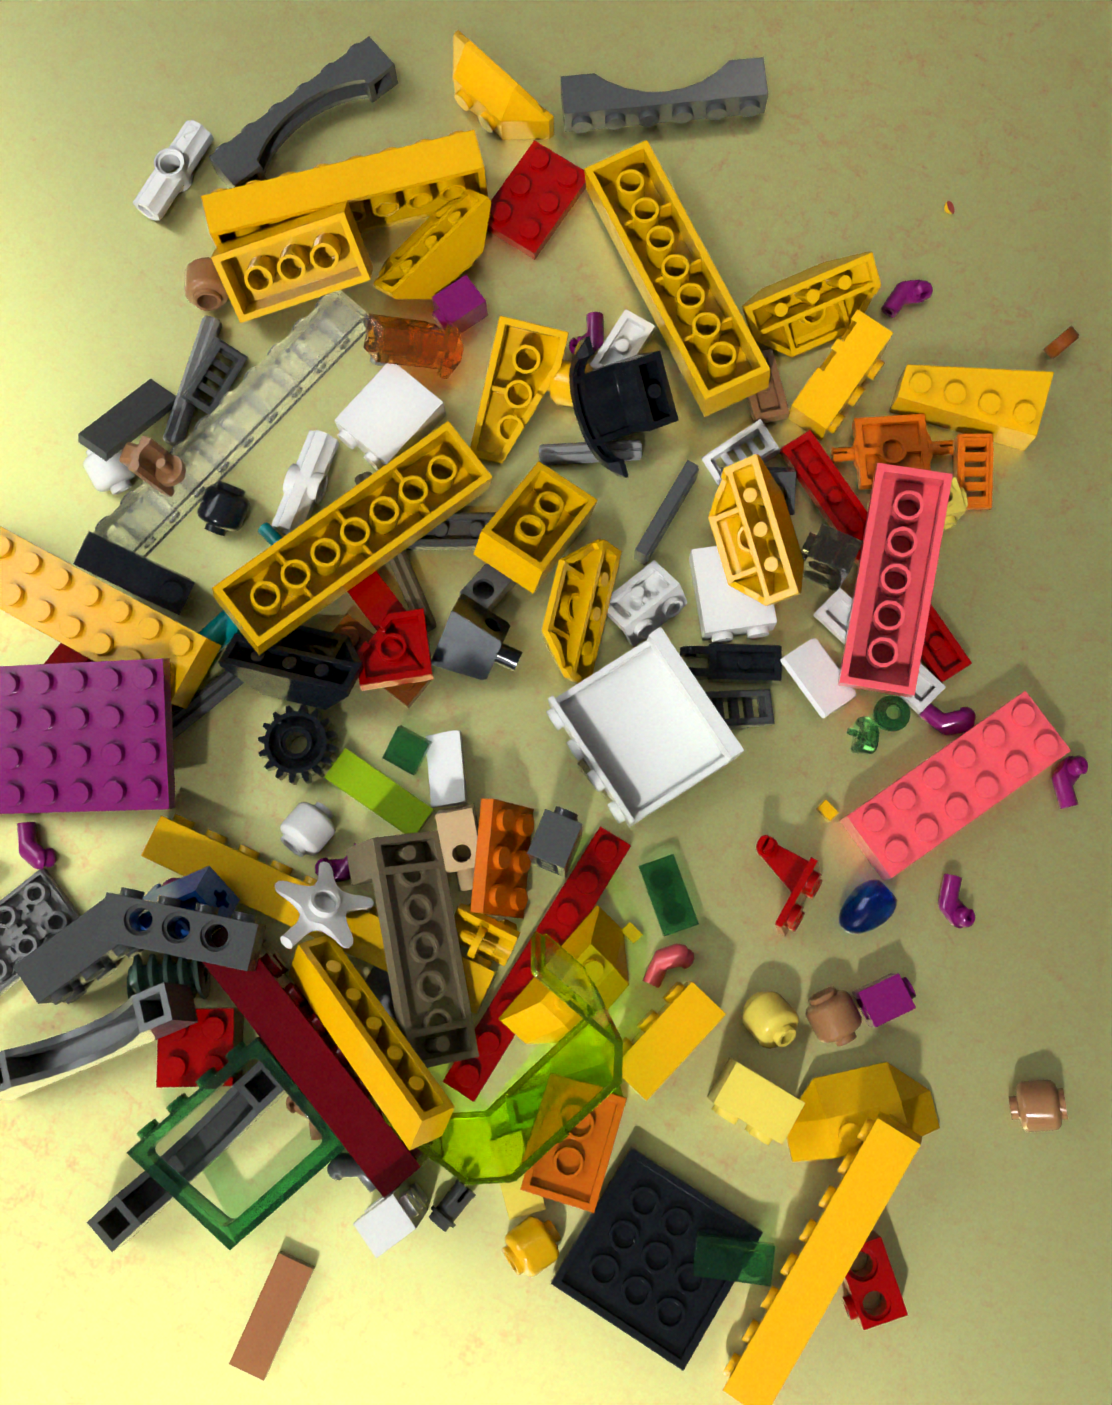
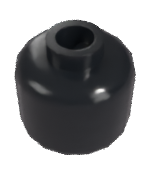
M218 481L217 486H208L205 489L197 511L198 517L207 522L204 529L221 536H225L226 531L236 532L240 530L250 507L249 500L244 497L246 491L222 481Z

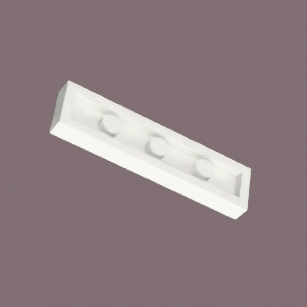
M839 588L813 616L845 645L852 598ZM920 663L915 695L911 698L899 697L919 715L946 686Z

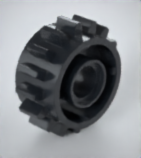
M289 705L286 706V713L282 715L277 712L273 713L275 720L271 724H263L267 731L265 736L258 737V741L264 744L265 749L258 753L260 757L269 759L264 766L268 771L278 768L275 775L277 779L282 781L289 775V783L297 785L299 778H303L307 784L312 783L313 775L317 774L323 778L325 776L323 771L325 766H333L334 762L330 758L332 753H339V748L333 745L332 741L339 736L336 731H328L333 724L329 718L320 721L322 713L318 709L309 714L306 705H301L299 711H294ZM300 736L306 737V748L300 753H292V741Z

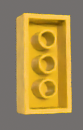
M348 201L218 244L211 256L240 323L369 281L373 271L372 262Z

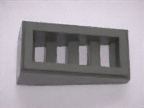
M214 337L181 398L208 415L213 416L248 357L223 340ZM218 352L232 361L230 367L215 358ZM211 364L226 373L223 379L208 370ZM203 376L219 385L217 391L201 382ZM196 388L212 396L211 402L208 403L194 394Z
M770 689L705 692L730 730L775 724ZM752 699H757L759 717H754ZM738 701H742L744 718H740ZM723 702L728 703L729 719H725Z

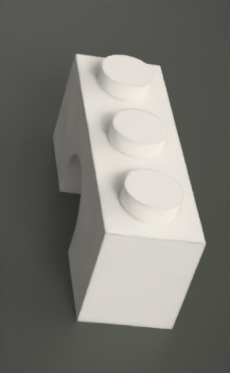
M406 1179L385 1198L382 1196L372 1203L353 1225L374 1256L378 1258L418 1227L428 1211L425 1206L428 1198L416 1182L411 1185L408 1179Z

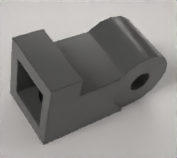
M486 563L460 591V595L462 593L493 612V609L517 583Z

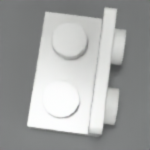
M653 560L612 593L607 616L624 632L628 642L632 646H636L642 640L647 639L648 634L656 630L668 619L679 614L682 608L687 605V600L680 583Z

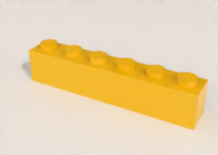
M328 935L298 944L289 971L290 977L409 1151L441 1137L455 1106L339 944Z

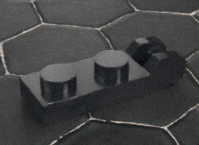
M709 644V646H683L680 648V656L688 659L708 657V668L688 667L696 680L708 679V682L781 683L782 663L780 659L782 658V646Z

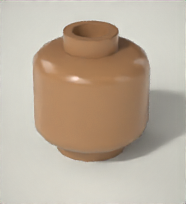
M211 258L195 259L187 265L184 289L185 296L191 304L200 310L213 311L227 303L229 297Z
M834 986L828 987L808 999L810 1005L806 1008V1018L819 1041L824 1043L835 1042L836 1046H843L857 1037L854 1031L860 1027L862 1017L847 991L836 990Z
M1051 1080L1020 1082L1016 1086V1096H1008L1012 1120L1020 1119L1021 1126L1026 1132L1058 1130L1062 1125V1120H1068L1063 1088L1057 1089L1055 1083Z

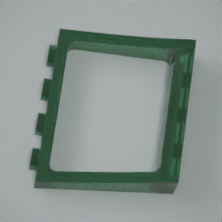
M257 1037L248 1046L242 1041L225 1055L228 1063L221 1070L217 1071L212 1067L195 1082L199 1089L190 1097L183 1093L166 1107L170 1115L160 1123L153 1119L136 1134L140 1141L127 1152L136 1163L228 1250L235 1247L345 1149L260 1037ZM255 1058L265 1066L322 1135V1143L238 1218H230L157 1154L155 1148L164 1137Z

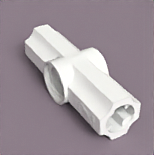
M187 120L169 148L160 150L156 154L154 159L155 169L133 201L134 206L146 217L154 221H161L178 193L186 191L193 182L192 172L214 140L212 134L202 124L194 120ZM178 168L175 172L169 173L171 170Z
M309 430L297 463L292 464L286 473L283 483L284 495L271 525L273 529L284 535H287L310 519L315 504H320L325 495L328 484L327 473L339 446L338 440L328 433L319 430Z

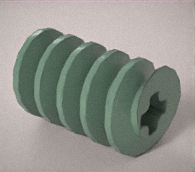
M140 954L134 956L132 966L128 970V999L132 995L163 982L190 985L193 999L197 993H199L201 998L206 999L210 992V971L202 961L192 960V962H188L187 958L178 957L177 963H173L169 954H164L162 964H158L155 954H150L147 965H143Z

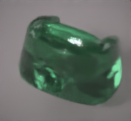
M862 716L855 721L854 729H847L846 734L853 736L851 752L873 754L877 750L879 725L876 720L868 716Z

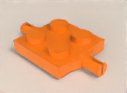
M925 414L854 418L852 422L854 438L852 447H832L831 460L833 463L853 461L857 470L859 490L872 489L877 463L931 471L930 463L934 455H953L954 446L952 445L954 443L953 440L931 441V437L926 430Z

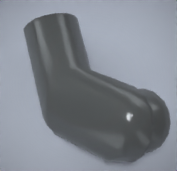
M340 1153L334 1156L328 1164L327 1172L332 1179L341 1180L342 1178L358 1177L370 1193L376 1189L349 1153Z

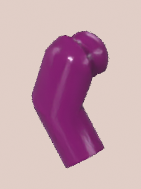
M944 874L938 899L939 910L948 922L956 928L972 926L975 921V913L972 909H968L958 898L962 878Z

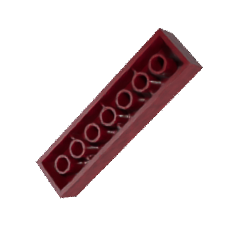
M224 926L212 935L213 942L217 947L223 946L228 940V931ZM265 936L256 971H244L203 962L383 1198L425 1163L429 1158L425 1153L428 1149L426 1143L409 1151L303 994L287 976L286 972L289 970L287 964L276 952L271 955L263 945L267 941Z

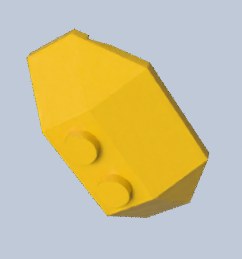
M457 30L453 34V82L455 89L454 98L459 106L465 111L470 110L473 112L486 131L496 133L502 140L550 139L553 137L554 116L544 109L537 100L471 40Z
M468 188L461 193V198L448 202L434 212L384 262L379 272V277L373 283L375 288L394 299H432L434 295L451 285L465 270L473 265L474 261L484 251L491 208L489 197Z
M864 252L820 263L758 291L742 305L749 330L755 341L789 357H793L844 335L857 309L865 313L874 294L876 295L881 287L873 252Z
M758 454L725 467L721 475L722 481L715 494L708 518L728 585L765 606L801 594L804 559L784 494Z
M597 539L559 559L542 626L543 640L563 676L576 684L593 674L622 551L605 539Z
M596 906L498 1019L525 1044L581 1042L629 986L622 928L601 907Z
M885 1061L812 1078L799 1097V1100L803 1101L805 1105L786 1139L792 1162L839 1158L846 1156L848 1151L856 1154L863 1142L856 1138L867 1117L875 1121L880 1111L920 1136L940 1129L930 1090Z

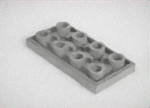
M45 868L38 870L0 900V996L21 980L13 965L81 916Z

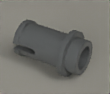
M457 1179L454 1186L438 1206L433 1205L431 1207L433 1212L429 1215L430 1220L445 1232L449 1227L454 1228L456 1226L454 1221L476 1194Z

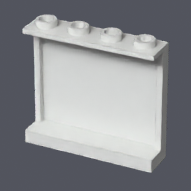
M661 627L648 634L646 641L556 698L553 695L548 698L551 708L546 711L548 717L557 730L564 727L571 738L566 743L572 754L578 761L584 758L591 769L587 773L591 783L598 792L603 789L612 801L607 804L612 815L619 824L625 821L628 827L633 826L739 757L744 751Z

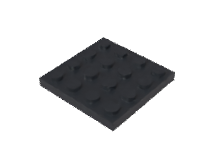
M630 1147L597 1202L595 1212H591L553 1276L551 1284L684 1371L763 1232L635 1148Z

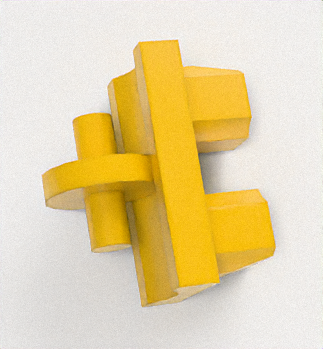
M460 903L454 917L459 944L469 948L467 956L474 959L477 953L505 966L521 933L517 931V924L507 919L497 921L486 914L470 912L471 903L469 905Z

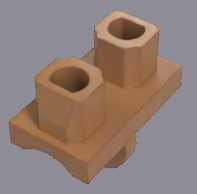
M142 436L139 444L131 442L125 444L119 461L128 467V470L161 494L172 497L174 486L185 478L186 464L178 456L169 453L149 437Z

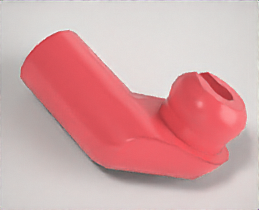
M677 943L657 950L642 981L659 988L667 970L676 967L686 969L693 964V952L687 949L686 945Z

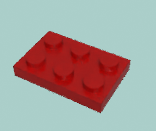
M534 140L492 198L487 231L535 260L585 190L584 170Z

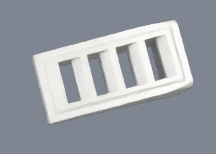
M761 419L701 458L718 486L720 485L721 469L715 460L721 457L726 466L734 464L728 455L732 450H734L740 461L747 458L740 447L741 445L746 443L753 455L758 454L764 463L780 454V448ZM759 436L766 447L759 451L752 440Z

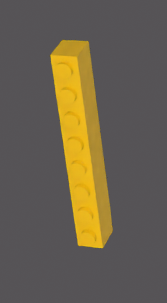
M881 1111L875 1121L867 1117L856 1137L863 1141L856 1154L850 1151L847 1152L837 1172L843 1175L837 1188L830 1184L818 1204V1206L824 1209L817 1222L811 1218L809 1219L799 1237V1240L805 1243L798 1256L793 1252L789 1254L779 1272L785 1276L784 1281L779 1289L773 1285L771 1286L761 1304V1307L767 1311L760 1322L754 1318L752 1319L741 1339L747 1343V1346L741 1356L736 1352L732 1354L723 1371V1374L728 1376L723 1391L743 1405L773 1404L921 1145L922 1136Z

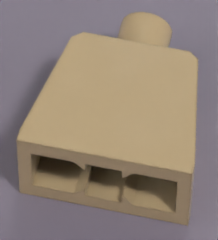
M475 803L441 809L435 814L445 869L447 873L456 871L459 891L473 889L479 827ZM460 844L468 846L470 855L467 857L459 856L456 846Z

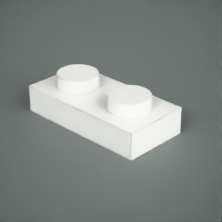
M625 309L590 365L593 369H597L640 354L654 333L655 325Z

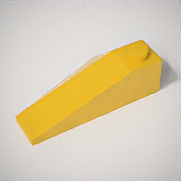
M504 316L499 317L470 449L478 458L498 463L505 461L548 390L551 376L554 378L561 368L569 332Z

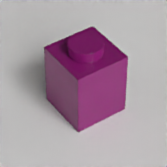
M464 275L432 297L435 310L432 312V316L441 330L447 328L454 338L488 316L486 300L467 275Z
M890 973L852 992L870 1027L876 1028L916 1008L912 1000L916 997L915 991L907 977L901 978L899 973Z

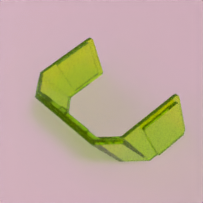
M535 932L531 936V973L583 1019L486 1111L452 1113L441 1137L416 1147L465 1185L511 1183L517 1181L557 1143L560 1144L580 1121L622 1084L623 1040L595 983L588 976L586 968L547 934L542 936ZM382 1113L385 1122L394 1129L385 1114Z

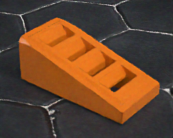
M958 434L953 440L954 444L952 445L954 446L952 455L953 477L957 478L959 487H963L965 491H982V497H967L968 506L966 510H991L993 434ZM965 450H980V452H965ZM965 462H980L981 467H965ZM965 477H981V482H965Z

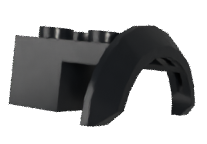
M590 336L581 339L575 347L569 370L570 394L575 416L588 448L595 458L615 475L627 478L629 476L624 459L616 457L604 443L634 432L652 431L679 420L661 352L655 351L637 354L585 372L587 361L594 354Z

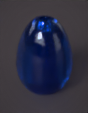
M868 880L857 886L843 903L839 914V924L844 931L853 935L874 930L887 922L897 906V898L880 880Z

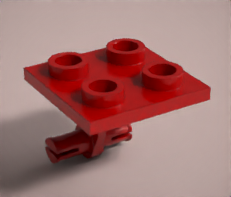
M763 835L757 842V853L791 892L775 922L778 934L785 937L789 929L795 932L805 914L802 905L807 897L813 899L817 894L823 881L820 879L822 874L819 870L818 860L811 857L808 861L778 845L773 837Z

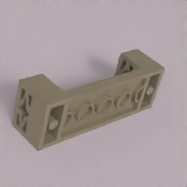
M438 830L375 837L347 848L346 853L352 886L373 883L397 1027L427 1068L479 1057Z

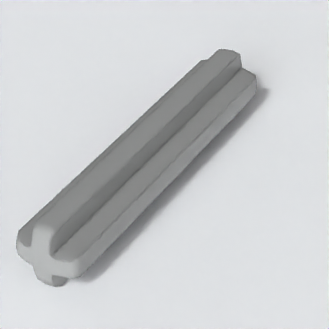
M638 439L604 443L616 457L624 459V461H637L642 458V443ZM586 442L542 444L539 446V462L544 465L599 462L588 448Z

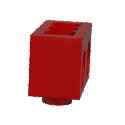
M873 1230L860 1252H864L867 1255L865 1267L857 1271L850 1268L843 1280L848 1294L842 1297L846 1313L850 1321L856 1319L863 1330L908 1315L883 1240ZM871 1291L880 1292L879 1304L873 1309L864 1308L863 1300L866 1294Z

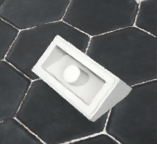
M816 638L810 639L780 659L783 666L821 718H825L840 709L857 695L853 688L838 685L840 669Z
M452 730L425 736L431 808L467 805L461 731Z

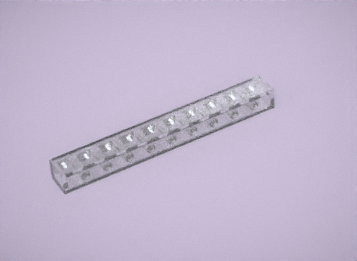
M341 290L321 296L315 305V309L306 318H300L293 325L291 333L282 342L275 343L268 351L267 357L258 366H254L246 372L243 382L234 391H229L223 395L219 401V406L209 416L202 417L196 423L194 431L185 440L177 442L172 447L170 453L181 458L186 464L185 478L174 486L173 496L168 497L161 494L144 481L136 490L128 492L121 499L120 506L110 516H105L97 523L93 533L147 557L201 502L205 489L210 485H217L218 481H221L371 328L367 312Z

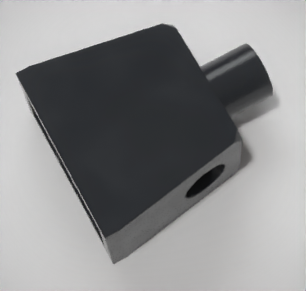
M461 593L451 611L432 657V665L485 680L494 663L514 672L523 652L503 643L510 629L507 621Z

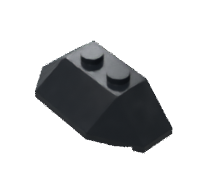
M301 625L260 655H258L241 632L236 633L218 661L222 668L262 695L324 710L349 696L364 668L349 636Z

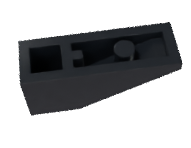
M88 531L73 561L74 565L180 615L195 584L190 578Z

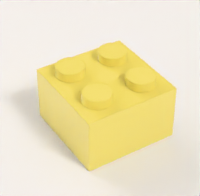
M730 1057L707 1096L714 1103L712 1110L734 1125L738 1119L747 1123L745 1130L768 1146L772 1140L783 1145L805 1105L803 1101Z

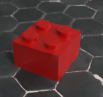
M237 1007L195 1008L198 1023L159 1038L157 1041L156 1088L233 1086L243 1076L244 1016Z

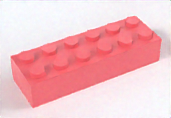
M877 463L838 679L839 686L910 698L915 695L953 474Z
M1024 691L839 821L884 881L893 878L1071 750L1029 694Z

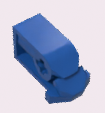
M210 866L164 886L160 883L156 884L143 897L144 900L157 902L159 895L181 899L180 907L195 910L196 903L219 907L218 915L231 918L240 901ZM144 910L138 917V925L141 930L145 931L152 924V915L148 910ZM185 917L181 918L175 926L176 935L183 939L190 931V923Z

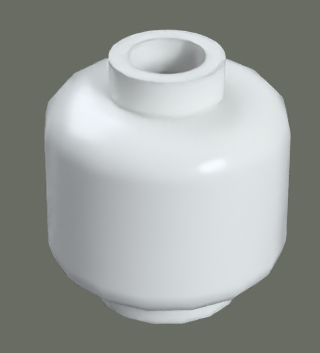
M89 449L86 451L88 456L85 458L83 466L96 490L100 492L110 490L113 495H117L132 487L130 480L136 475L119 461L123 449L108 461L103 460Z
M301 802L282 822L280 829L283 836L280 839L290 851L299 857H303L305 854L315 856L335 834V826L331 821L334 815L320 802H317L315 805Z

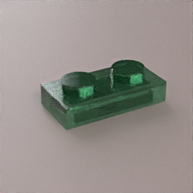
M674 854L638 866L663 937L699 924Z
M696 1233L692 1274L699 1277L771 1286L775 1245L768 1242Z

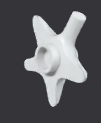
M325 861L319 864L318 881L313 886H304L288 881H278L275 884V891L289 901L299 913V919L296 924L280 937L282 944L289 949L312 931H321L333 938L343 948H350L353 945V936L347 924L346 914L371 908L374 904L373 900L367 896L353 895L340 890L334 880L332 867Z

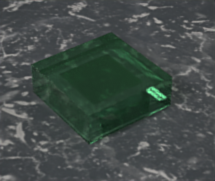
M400 725L397 727L382 758L415 775L432 742Z

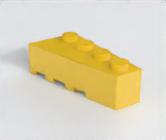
M907 364L898 380L889 412L898 415L925 414L926 423L963 434L990 433L993 434L994 443L1025 451L1037 436L1054 372Z

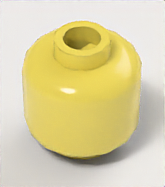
M762 991L754 994L747 1000L743 1007L742 1023L762 1047L769 1049L778 1046L785 1047L794 1040L799 1016L779 993Z

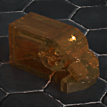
M369 313L363 348L376 362L438 369L437 375L440 378L448 379L461 362L464 345L458 328L453 324H447V328H444L442 331L436 324L426 321Z

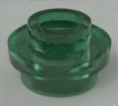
M893 695L885 696L874 706L873 718L882 730L896 732L904 728L909 722L910 709L902 698ZM888 707H893L898 711L897 719H891L887 716L886 710Z

